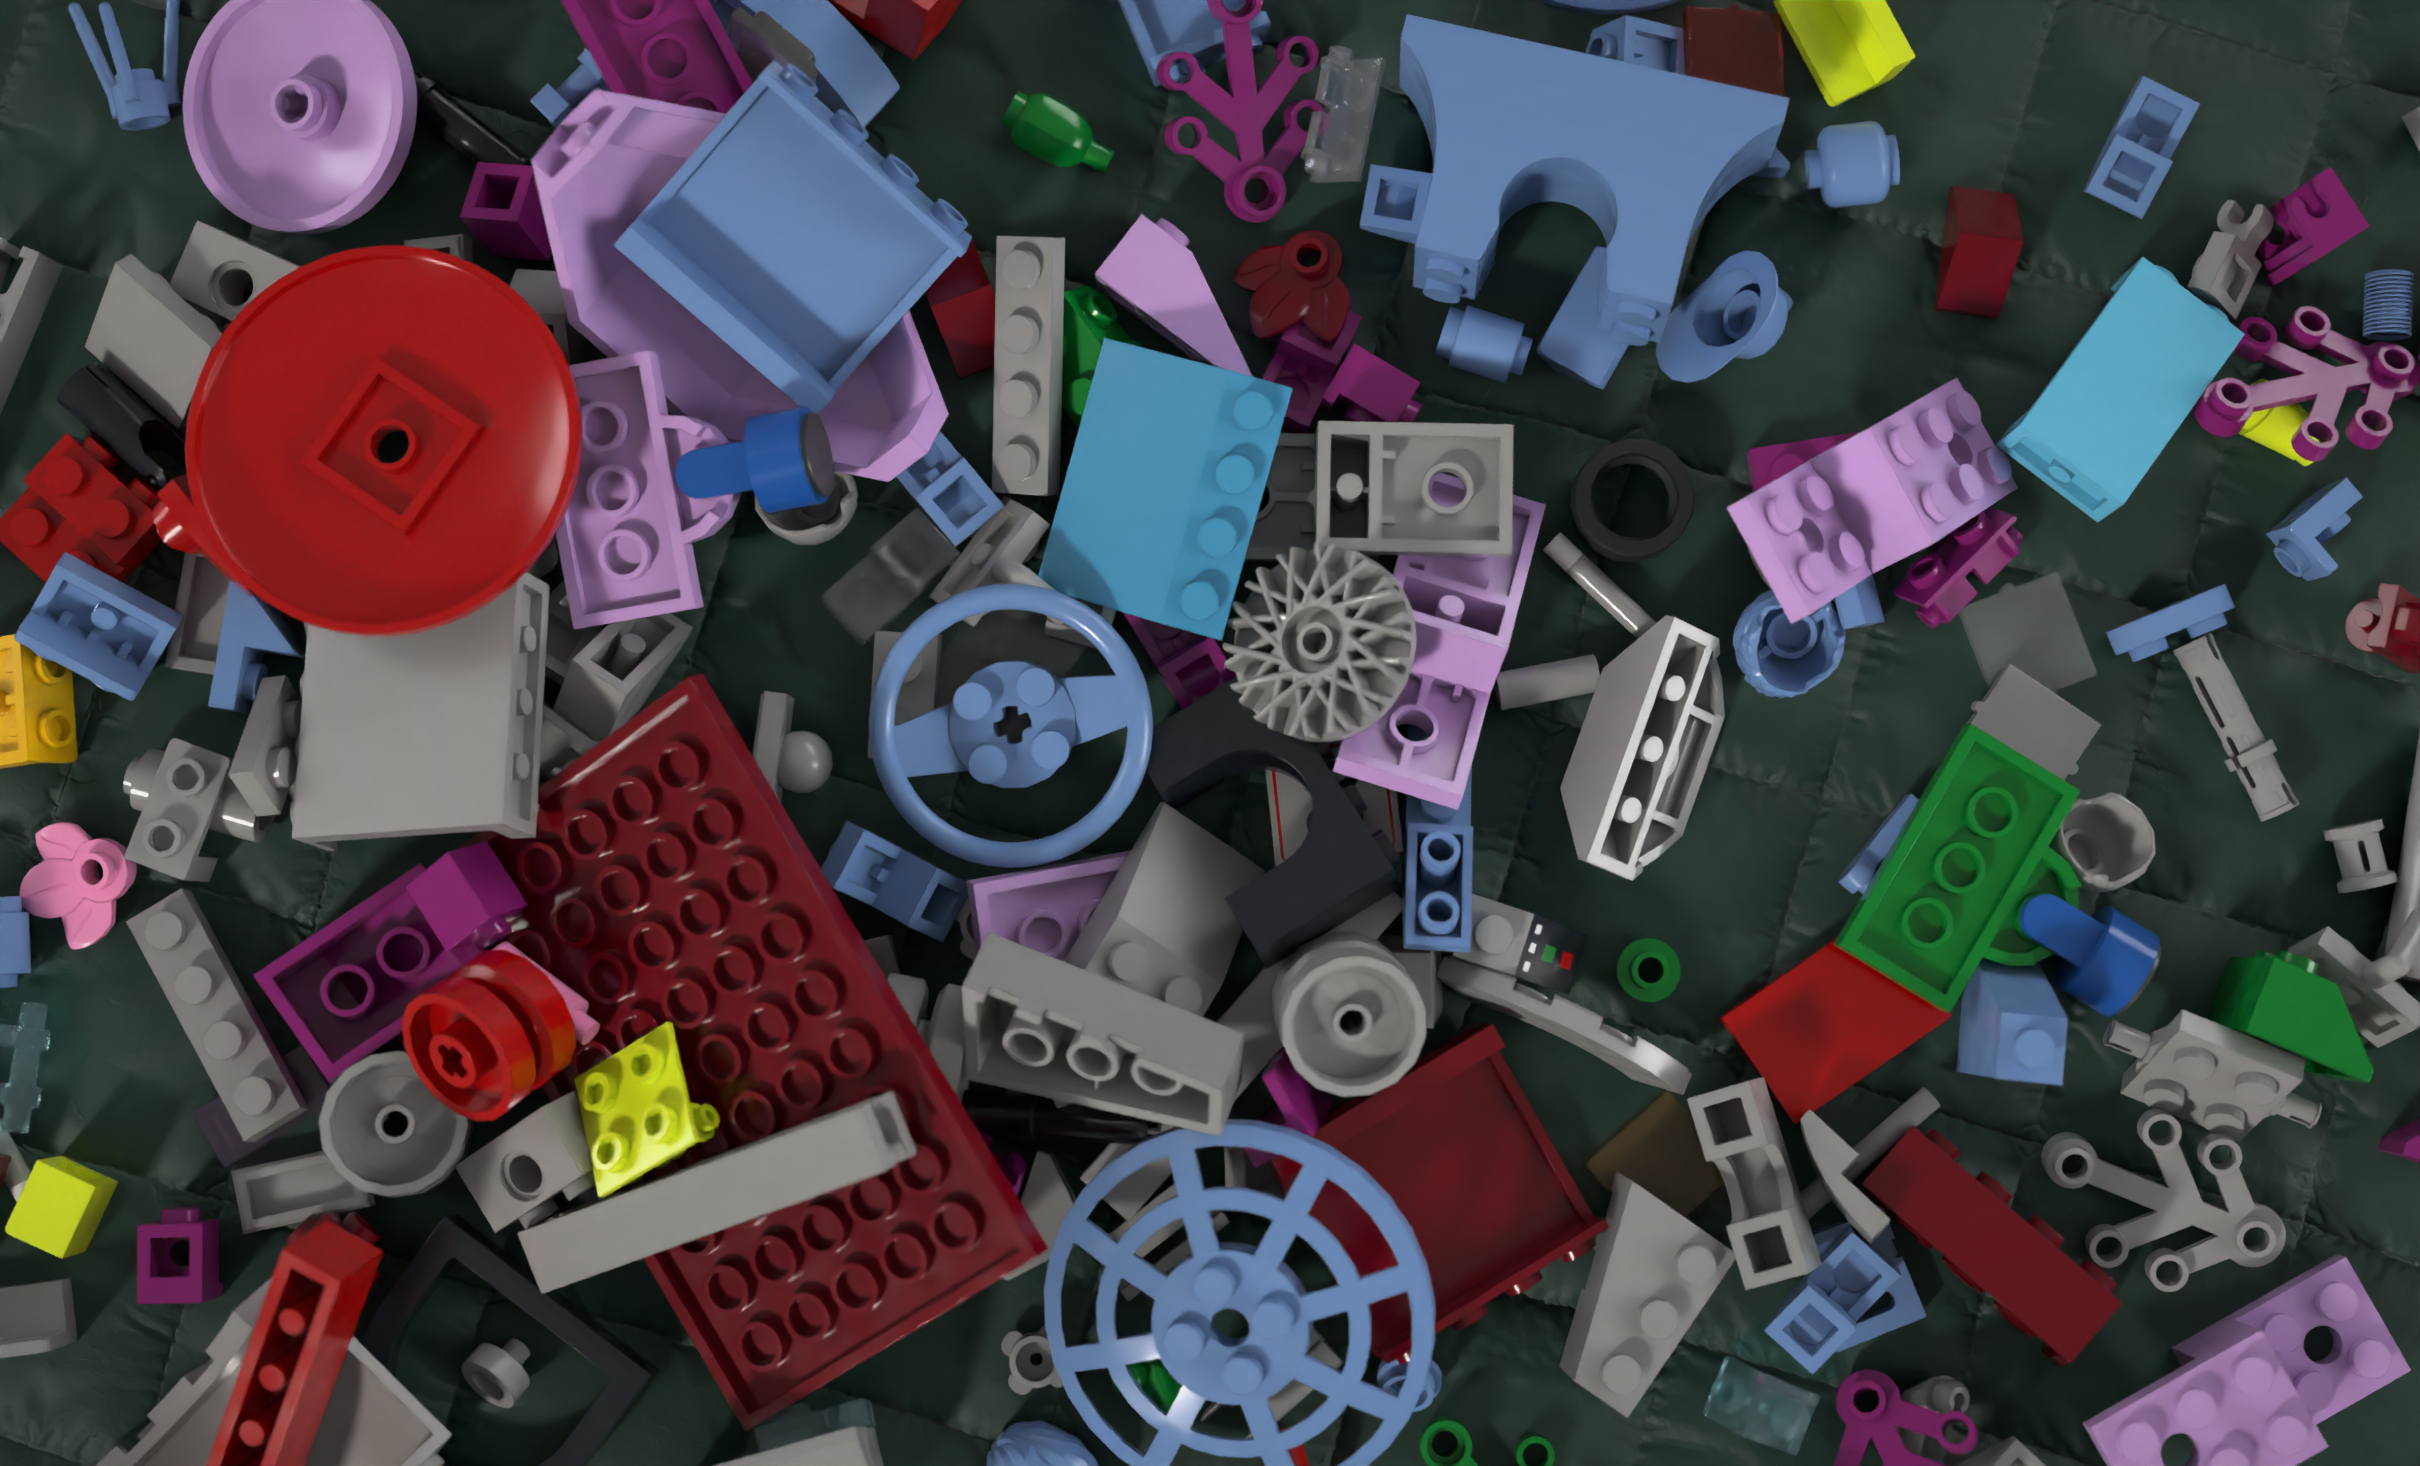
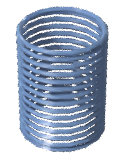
M2382 269L2366 273L2364 275L2365 299L2363 305L2365 308L2363 309V337L2380 341L2402 340L2411 337L2414 273L2401 269ZM2386 274H2403V275H2409V276L2391 275V276H2380V277L2371 278V277H2373V276L2386 275ZM2371 333H2379V334H2400V333H2407V334H2402V335H2376V334H2371Z

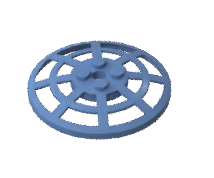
M1227 1119L1221 1136L1175 1126L1147 1137L1114 1157L1085 1186L1064 1217L1050 1252L1044 1285L1045 1328L1053 1363L1069 1399L1088 1427L1117 1457L1130 1466H1170L1181 1444L1194 1450L1224 1457L1251 1458L1261 1456L1265 1466H1295L1288 1449L1297 1447L1320 1434L1340 1416L1347 1405L1381 1418L1384 1422L1370 1440L1349 1459L1337 1466H1369L1392 1444L1407 1423L1426 1383L1435 1344V1298L1428 1265L1412 1227L1391 1196L1361 1166L1332 1146L1295 1129L1257 1120ZM1211 1146L1250 1147L1284 1155L1304 1165L1285 1200L1272 1194L1247 1188L1212 1187L1204 1189L1195 1149ZM1169 1156L1177 1196L1165 1200L1144 1213L1124 1233L1119 1242L1088 1219L1096 1204L1122 1179L1150 1162ZM1327 1178L1346 1190L1372 1217L1391 1245L1398 1265L1360 1277L1355 1264L1340 1242L1317 1219L1308 1214ZM1238 1210L1261 1215L1273 1221L1259 1247L1236 1242L1218 1243L1210 1211ZM1183 1217L1192 1252L1179 1261L1168 1275L1135 1254L1138 1248L1156 1231L1172 1221ZM1296 1234L1305 1239L1322 1256L1336 1277L1337 1285L1310 1293L1306 1292L1296 1274L1282 1261ZM1075 1242L1105 1265L1096 1301V1325L1099 1341L1066 1345L1062 1331L1061 1290L1066 1262ZM1122 1278L1155 1299L1151 1316L1152 1332L1118 1338L1116 1330V1301ZM1407 1291L1412 1312V1348L1405 1381L1397 1396L1361 1381L1366 1369L1371 1345V1315L1368 1304ZM1223 1309L1239 1311L1248 1321L1249 1334L1241 1338H1231L1224 1335L1217 1327L1215 1321L1216 1313ZM1347 1311L1349 1318V1348L1345 1367L1341 1372L1307 1355L1312 1341L1313 1321ZM1161 1359L1168 1372L1182 1385L1168 1413L1159 1408L1141 1389L1127 1364ZM1108 1368L1114 1383L1127 1402L1147 1423L1159 1430L1146 1455L1129 1444L1101 1416L1082 1388L1075 1372ZM1292 1379L1328 1396L1325 1402L1309 1417L1282 1431L1279 1430L1268 1397L1282 1390ZM1205 1400L1228 1405H1241L1253 1437H1221L1201 1432L1191 1426Z

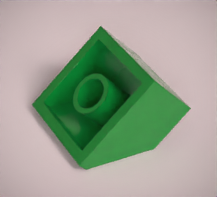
M2257 950L2255 957L2230 958L2206 1019L2304 1058V1070L2319 1077L2370 1082L2374 1070L2337 983L2315 974L2319 966L2317 963L2283 950L2279 951L2278 956Z

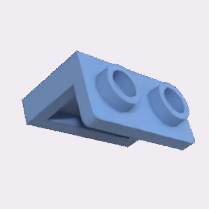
M64 552L32 609L17 630L14 639L32 649L38 656L49 661H55L91 680L100 689L116 693L127 700L133 701L184 615Z

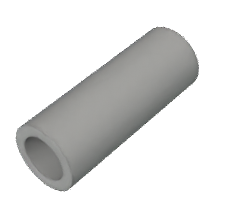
M1594 654L1502 671L1498 673L1494 684L1500 710H1507L1594 693L1600 678V672Z

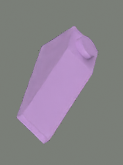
M1141 214L1096 271L1097 288L1193 361L1252 376L1193 253L1186 248L1190 240L1167 220L1160 218L1155 224Z

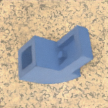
M846 821L821 868L822 873L832 888L867 903L906 926L941 942H944L968 897L967 883L964 880L849 821Z

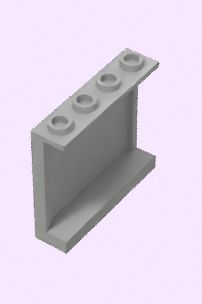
M526 572L508 590L470 615L444 626L413 634L365 637L337 633L304 622L307 642L305 668L300 679V694L302 698L300 734L295 742V756L297 759L295 797L290 807V818L293 825L292 838L326 851H337V841L490 830L512 839L536 837L550 585Z

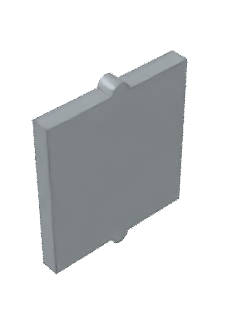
M2006 663L1982 701L1977 700L1972 703L1971 709L1974 713L1966 723L1975 725L2063 780L2066 779L2068 774L2074 775L2078 772L2079 767L2076 762L2101 726L2100 723L2010 663Z

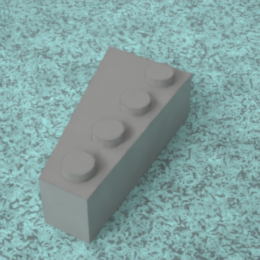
M988 932L962 986L967 1080L1212 1135H1222L1242 1081L1243 1033Z

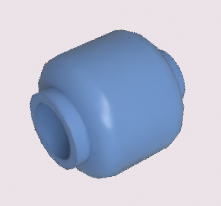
M1876 121L1824 127L1817 138L1816 150L1805 151V175L1808 189L1820 188L1821 197L1830 208L1882 202L1887 197L1890 186L1899 185L1900 182L1899 149L1895 134L1886 135L1881 124Z

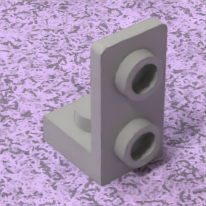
M171 739L124 858L184 881L209 882L218 858L200 852V849L228 781V773L233 759L182 739Z

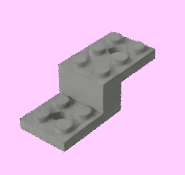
M1318 421L1315 434L1280 433L1265 485L1269 494V502L1264 510L1257 513L1244 562L1279 563L1275 557L1276 555L1285 554L1289 556L1291 547H1299L1307 551L1315 549V543L1323 544L1327 547L1329 544H1335L1344 549L1358 552L1377 562L1380 555L1510 557L1512 555L1514 424ZM1443 472L1458 476L1465 488V496L1462 502L1453 507H1443L1436 504L1431 499L1428 491V484L1433 476Z

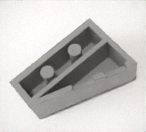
M1616 1171L1611 1186L1613 1194L1605 1218L1609 1228L1597 1234V1244L1593 1248L1596 1250L1586 1287L1581 1289L1559 1366L1576 1383L1628 1418L1736 1258L1731 1249L1634 1181Z

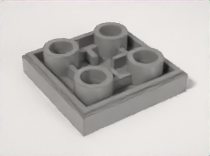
M130 254L114 264L85 348L179 430L187 425L190 404L198 378L210 352L222 333L209 317L198 313L173 291L164 277L152 272L141 261Z

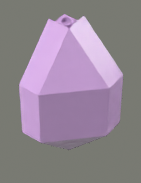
M594 89L558 125L531 159L568 323L608 358L643 351H657L668 411L673 416H694L716 426L731 443L744 441L745 425L749 417L800 408V406L613 246L724 118L726 113ZM910 310L907 311L840 385L832 400L818 414L829 439L834 471L890 482L928 453L949 415Z

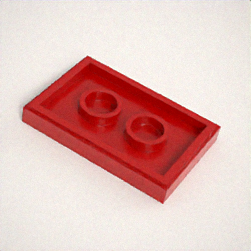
M1838 935L1718 1017L1758 1077H1764L1769 1093L1789 1122L1794 1125L1801 1121V1118L1809 1109L1812 1112L1816 1111L1952 1017L1951 1013L1942 1012L1833 945Z

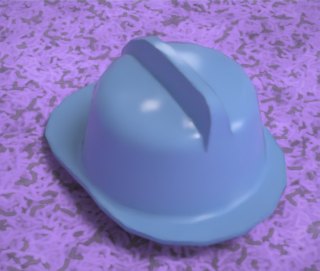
M1745 250L1732 255L1718 266L1707 280L1678 304L1669 315L1661 342L1657 343L1656 357L1660 369L1672 380L1686 383L1706 379L1723 368L1733 358L1752 359L1764 355L1775 346L1783 334L1788 319V311L1791 309L1793 301L1788 293L1778 287V275L1772 261L1762 253Z

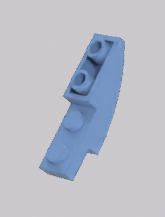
M1413 724L1407 725L1408 740L1418 742L1428 738L1420 727ZM1472 765L1458 810L1403 794V949L1470 953L1473 826H1471Z

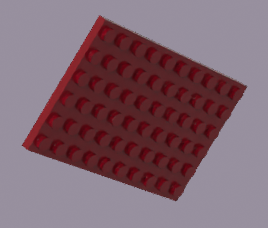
M703 674L689 676L539 787L536 837L512 839L492 830L480 831L457 848L460 849L487 841L528 904L527 907L508 921L512 931L497 943L483 950H492L502 942H509L587 1000L589 1006L586 1014L600 1024L597 1034L589 1043L583 1045L576 1040V1048L571 1063L542 1085L551 1102L577 1090L575 1084L576 1077L666 1022H672L690 1102L699 1105L709 1104L714 1107L719 1115L720 1123L715 1128L711 1139L706 1142L695 1143L687 1148L682 1156L677 1159H671L663 1167H655L643 1174V1177L638 1182L626 1184L612 1193L892 1090L894 1092L917 1150V1154L900 1162L898 1161L895 1167L886 1172L644 1257L649 1269L745 1432L1049 1249Z

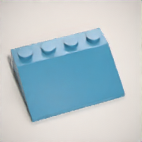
M1104 338L1038 576L1054 590L1064 595L1222 641L1293 388L1231 370Z

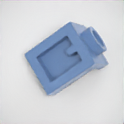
M1624 15L1595 28L1591 32L1586 53L1686 75L1689 30Z
M2347 477L2322 485L2265 533L2276 545L2274 554L2277 560L2294 576H2302L2306 581H2311L2329 576L2338 568L2337 563L2320 543L2331 538L2351 521L2346 511L2363 497Z

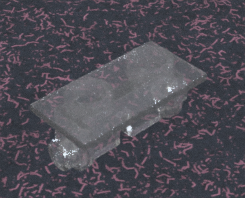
M1331 46L1328 56L1321 58V72L1315 100L1325 104V113L1322 111L1312 112L1306 145L1301 152V158L1306 161L1304 170L1311 174V182H1361L1386 61L1384 58L1353 59L1354 51L1342 46Z

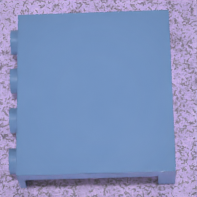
M773 60L613 246L797 405L808 407L818 415L832 400L840 385L957 256L959 258L962 257L968 249L972 236L965 231L968 223L958 210L943 199H938L934 203L915 186L919 179L902 160L892 154H889L886 158L882 157L865 141L869 134L853 116L842 109H838L834 114L815 97L818 88L804 72L792 64H787L783 68Z

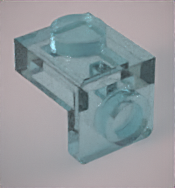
M1727 1356L1723 1360L1716 1380L1712 1385L1703 1413L1709 1419L1745 1438L1796 1456L1820 1395Z

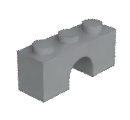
M1764 1077L1687 1098L1706 1162L1713 1161L1716 1164L1728 1192L1732 1221L1726 1228L1745 1290L1808 1274L1822 1266Z

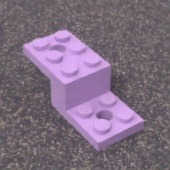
M1955 378L1885 419L1804 462L1728 506L1727 509L1792 624L1814 613L1873 573L1934 544L2016 490L2018 486L2012 477V469L2007 456L2001 449L1995 447L1981 422V412L1977 402L1968 392L1964 391L1958 378Z
M1439 473L1429 481V495L1436 504L1443 507H1453L1464 499L1465 488L1460 478ZM1513 495L1512 555L1510 557L1398 555L1392 576L1403 588L1409 600L1416 628V650L1411 673L1400 696L1383 717L1364 731L1342 739L1333 772L1458 810L1465 792L1490 694L1509 647L1546 504ZM1401 724L1416 725L1426 733L1428 738L1418 742L1410 741L1404 738L1396 727Z
M2336 1254L2172 1347L2171 1349L2182 1367L2083 1422V1425L2107 1466H2165L2161 1458L2162 1445L2169 1436L2177 1433L2186 1434L2192 1445L2191 1456L2183 1466H2296L2328 1447L2316 1426L2318 1423L2410 1372L2411 1369L2346 1256ZM2325 1326L2333 1338L2331 1352L2322 1360L2312 1361L2305 1353L2304 1339L2307 1333L2314 1327Z

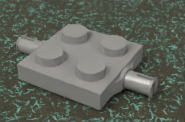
M2183 1009L2167 1026L2148 1034L2119 1023L2115 1019L2108 1024L2105 1030L2103 1045L2137 1057L2123 1073L2120 1094L2143 1102L2152 1109H2164L2172 1115L2206 1128L2211 1133H2224L2239 1142L2262 1119L2270 1115L2278 1114L2310 1129L2319 1120L2322 1110L2321 1103L2291 1092L2303 1080L2305 1059Z

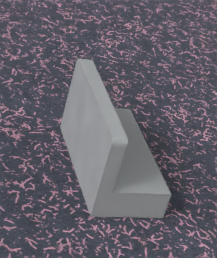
M71 1277L0 1287V1358L49 1352L78 1342Z

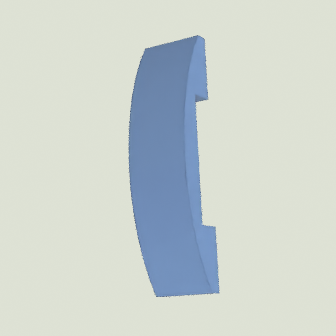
M720 0L709 1L715 7ZM724 0L817 80L815 85L818 88V92L815 95L835 112L838 109L846 111L864 128L901 88L878 54L828 0Z

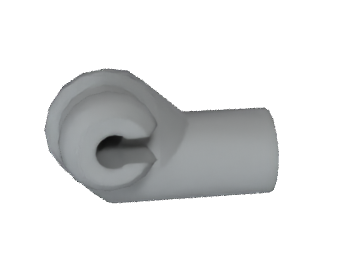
M1933 1376L1905 1390L1901 1395L1903 1401L1940 1414L1950 1411L1964 1413L1970 1403V1394L1967 1387L1950 1376ZM1896 1427L1908 1452L1921 1456L1925 1435Z

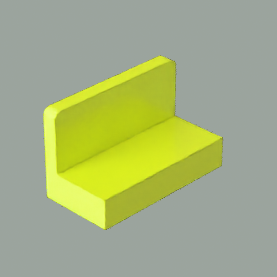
M1774 0V5L1824 99L1831 107H1835L1892 80L1916 57L1886 0Z

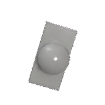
M764 691V694H761L752 756L781 803L783 788L794 793H810L820 788L830 776L833 767L832 752L827 742L818 734L806 730L791 732L795 698L785 693Z

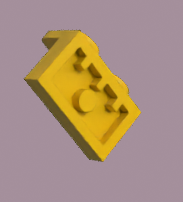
M15 634L1 636L0 769L35 763L75 762L78 759L72 670L55 661H49L38 656L32 649L17 642L14 639Z

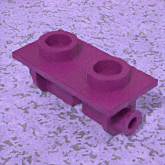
M1988 507L1952 531L1930 554L1914 562L1907 571L1906 578L1892 593L1898 598L1921 606L1916 611V614L1928 627L1935 629L1940 623L1948 625L1978 594L1965 576L1972 571L1981 583L1988 584L2019 554L2017 546L2024 539L2021 533L2012 526L2017 518L2013 514Z

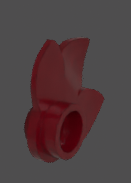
M1319 230L1303 231L1293 236L1285 245L1263 246L1256 249L1241 262L1233 280L1239 287L1255 292L1251 298L1249 313L1254 334L1259 340L1282 333L1298 324L1301 320L1305 322L1309 330L1318 339L1326 344L1332 342L1339 334L1350 309V295L1339 278L1344 264L1343 253L1338 242L1331 235ZM1311 251L1321 253V259L1316 265L1312 267L1300 265L1301 258Z

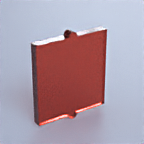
M1736 3L1730 4L1725 9L1687 6L1682 10L1685 75L1785 97L1781 17L1778 12L1740 10L1739 5Z

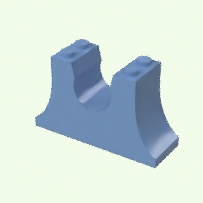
M1407 14L1400 42L1399 87L1408 95L1419 112L1429 138L1433 161L1431 184L1415 243L1413 287L1423 289L1425 296L1444 303H1458L1460 298L1475 301L1494 266L1498 234L1507 220L1519 210L1535 203L1548 201L1566 203L1579 208L1589 215L1599 226L1606 241L1607 248L1597 286L1598 328L1611 331V338L1628 345L1643 346L1648 341L1660 343L1673 305L1685 251L1694 232L1713 205L1729 189L1753 173L1768 167L1785 121L1790 98Z

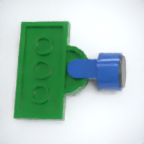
M1971 723L1962 726L1833 944L1942 1012L1947 1013L1952 1011L1982 959L2002 966L2036 965L2035 963L2056 954L2061 957L2056 971L2055 985L2103 1016L2109 1017L2122 1013L2137 1000L2154 975L2161 957L2159 936L2109 905L2103 906L2091 916L2079 910L2078 887H2082L2071 865L2051 849L2049 844L2081 791Z

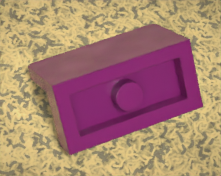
M1283 1045L1262 1074V1078L1277 1104L1266 1109L1259 1121L1295 1129L1313 1137L1333 1102L1326 1091L1315 1088L1294 1069ZM1243 1147L1255 1168L1280 1156L1279 1154Z

